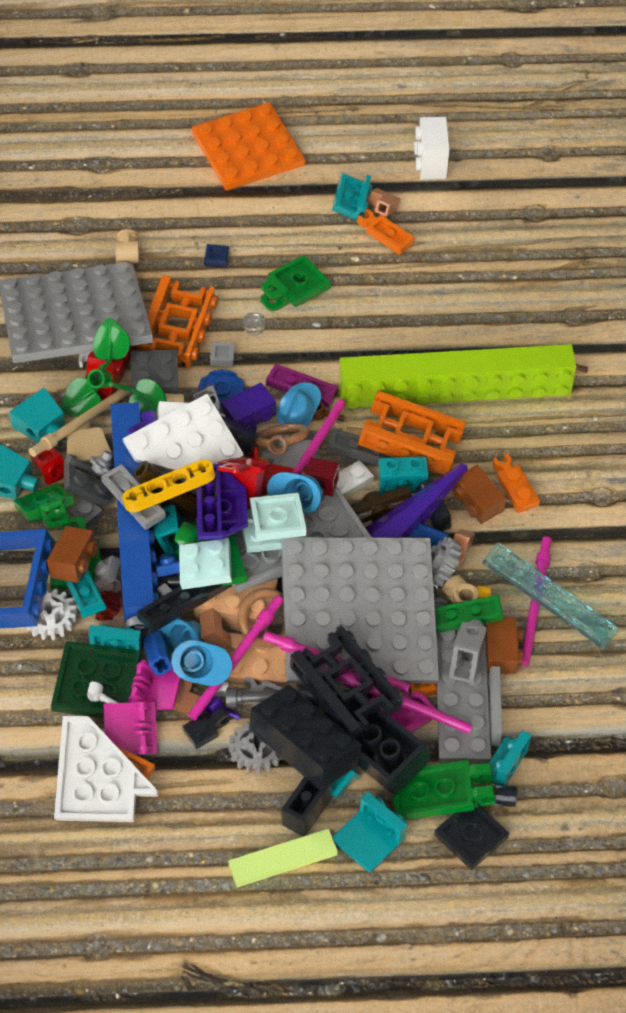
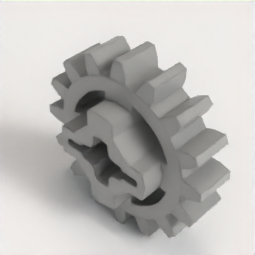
M444 537L443 541L439 540L437 546L434 545L431 548L433 588L435 590L438 586L442 587L444 581L452 578V573L455 572V568L459 565L458 557L462 553L460 552L461 546L450 537Z
M246 721L243 722V729L236 727L235 735H230L229 753H231V761H237L238 769L246 766L248 774L252 769H256L257 775L261 773L263 768L270 772L271 764L277 767L279 759H283L249 730V724ZM255 742L259 746V752L256 751Z

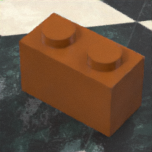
M478 465L467 470L452 489L454 497L466 506L469 515L476 518L480 524L504 512L506 497Z
M65 526L47 559L51 578L79 583L83 573L85 574L88 570L92 556H95L98 550V543L95 541L93 530Z
M504 617L502 621L486 623L487 673H489L491 666L500 667V673L516 674L518 664L523 662V651L518 649V642H521V627H517L516 618Z

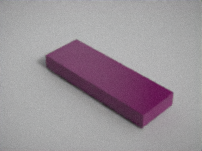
M278 364L273 366L266 379L267 386L286 393L296 384L312 383L320 390L322 397L320 402L327 408H330L339 391V386Z

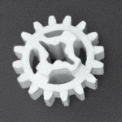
M54 589L52 593H49L47 590L43 598V613H40L38 626L26 627V630H32V636L34 637L41 634L42 640H45L47 635H50L51 639L55 640L56 634L64 637L65 629L68 631L72 630V623H76L77 610L76 606H74L73 598L67 599L65 591L59 595L57 589Z

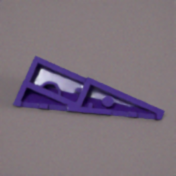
M459 464L365 527L372 538H408L420 522L424 524L462 478L468 470L467 465Z

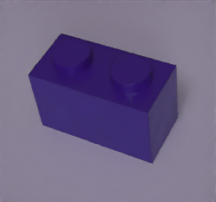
M261 382L221 402L226 418L256 426L276 416V401Z

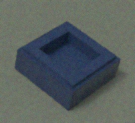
M207 244L204 266L226 268L229 246Z

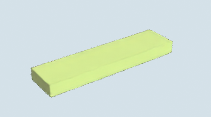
M325 829L228 860V865L238 888L337 856L338 850L329 829Z

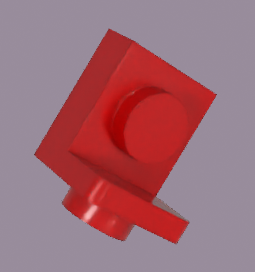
M54 447L50 450H44L35 457L30 455L33 464L42 472L47 485L64 478V460Z

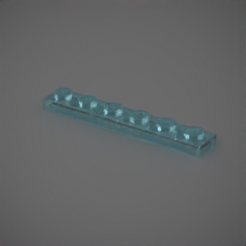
M499 542L484 558L482 562L484 565L603 650L617 634L618 627Z

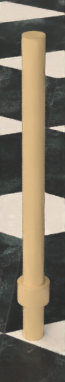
M120 389L53 434L48 433L40 439L39 443L29 449L30 455L35 457L44 450L52 449L57 445L58 441L111 407L110 404L117 403L131 392Z

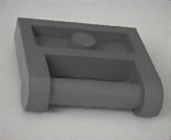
M68 454L64 460V490L107 507L111 503V491L102 483V475L96 474L91 469L92 465L78 460L77 456Z

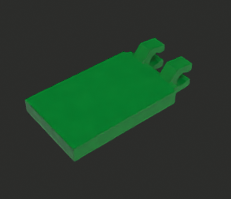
M469 760L425 766L395 796L393 795L395 813L400 814L405 820L472 811L478 807V804L481 806L496 804L492 785L476 787V782L482 784L493 781L490 763L470 766Z

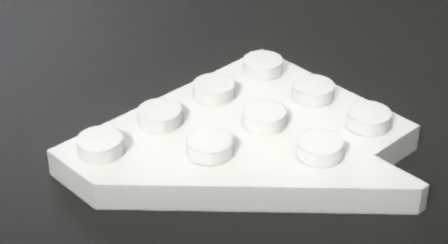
M208 394L123 438V442L135 462L148 461L156 468L167 471L177 470L199 460H209L212 464H218V461L243 458L244 456Z
M63 716L54 819L56 821L134 822L136 796L158 797L159 793L156 788L89 716Z

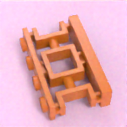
M162 275L147 314L153 343L136 345V350L177 349L178 364L184 362L186 368H191L193 361H197L199 356L198 346L200 343L203 344L205 340V327L210 326L212 319L211 311L217 307L218 296H215V287L210 286L209 290H206V287L202 286L199 295L180 291V281L171 283L170 276ZM170 295L171 301L178 302L180 305L168 303ZM189 305L197 306V307H201V308H202V310H201V312H200V315H199V318H198V309L190 308ZM170 316L189 319L186 329L167 325ZM157 329L160 336L168 337L167 340L155 337ZM178 339L189 342L187 350L185 349L184 343L176 342V340Z
M377 391L370 412L380 415L378 423L366 419L358 445L394 458L425 456L428 470L441 475L449 472L456 451L445 448L447 441L459 444L466 422L382 391ZM388 414L390 416L399 418L400 420L396 421L386 417V415ZM403 424L424 431L423 439L401 432ZM382 426L395 430V433L382 429ZM431 429L436 430V432L443 434L444 437H440L438 435L430 433ZM429 442L440 446V449L426 445V443Z

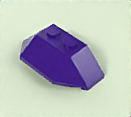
M213 464L215 478L211 482L197 487L198 539H224L248 527L246 487L229 472L218 471V466H221V464Z

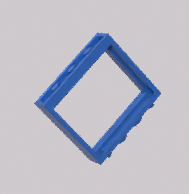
M47 529L0 532V550L35 548L23 606L0 608V628L38 626L40 613H43L42 603L44 595L47 593V579L50 574L47 559L55 546V539L51 537Z

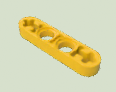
M199 460L128 489L122 496L125 509L129 512H139L211 482L215 478L213 464L209 460ZM178 479H186V481L181 484L175 483ZM156 488H163L159 493H151Z

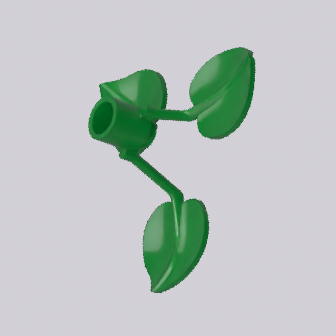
M107 318L99 327L93 342L95 356L100 360L108 359L107 362L100 365L99 369L91 370L87 379L77 378L73 380L66 389L60 408L66 414L80 416L101 402V397L96 393L99 391V388H108L109 386L134 393L131 395L129 403L139 402L140 412L154 410L156 414L159 401L167 402L161 386L150 379L140 380L136 389L112 382V374L106 370V367L112 363V358L120 360L127 355L130 349V338L127 332L114 319Z

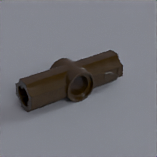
M143 461L135 469L133 477L142 484L160 477L164 473L148 461ZM178 479L175 483L181 484L183 482L181 479ZM156 488L152 493H159L163 488ZM190 491L161 502L176 505L178 510L188 517L194 516L197 512V497Z
M403 485L383 493L379 491L369 492L361 501L350 506L362 523L374 522L412 497L408 486Z

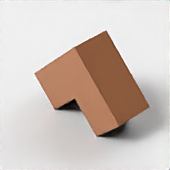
M376 188L371 191L368 204L376 207L374 212L387 217L398 210L401 198Z
M464 529L457 531L453 539L461 546L460 552L462 553L458 557V566L460 567L464 564L467 552L471 548L475 533Z
M213 608L201 613V638L206 643L217 645L225 651L231 649V636L222 628L221 615Z
M181 678L173 710L185 714L190 712L201 697L192 693L195 688L194 682Z

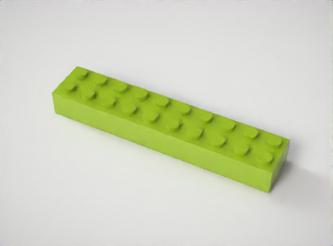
M572 344L344 357L339 360V398L346 402L344 408L355 409L372 407L377 391H382L420 405L459 401L471 402L476 400L492 401L509 398L571 395L576 361Z

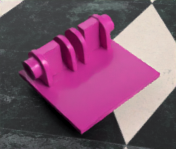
M141 660L136 666L137 676L133 678L134 683L131 686L132 692L128 702H155L156 711L174 709L181 678L174 672L173 667L171 671L166 672L163 676L154 675V671L150 669L148 661Z
M155 702L104 704L105 735L116 746L132 754H157Z

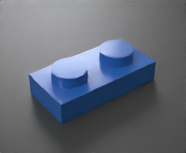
M174 552L163 553L159 555V559H156L158 577L180 572V558L178 555H174Z

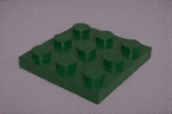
M66 641L51 702V711L104 718V704L107 703L100 700L93 702L87 697L91 682L102 684V694L116 702L129 703L128 698L131 696V686L134 683L133 678L137 676L136 666L140 663L141 651Z

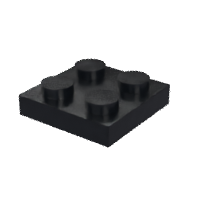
M478 804L475 810L454 813L435 829L434 836L472 871L509 838V832Z

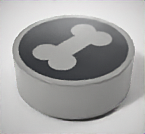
M137 616L130 617L125 622L126 628L141 631V636L150 633V630L137 619Z

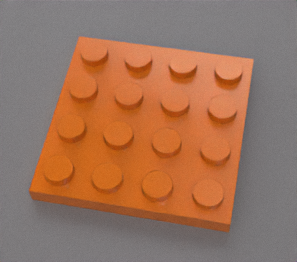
M270 102L192 126L193 136L226 191L305 165V158Z

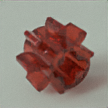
M99 591L106 610L96 613L95 620L112 621L113 617L120 610L119 599L113 598L114 592Z

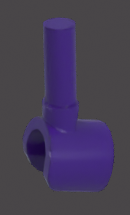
M154 410L144 412L141 415L143 421L128 429L129 433L132 434L157 421Z
M213 697L205 708L210 715L223 707L230 717L238 721L242 716L224 706L223 701L219 697Z

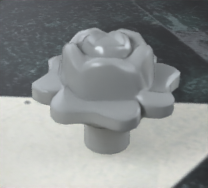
M105 451L102 456H90V462L93 464L91 469L98 475H104L114 469L111 463L113 454Z

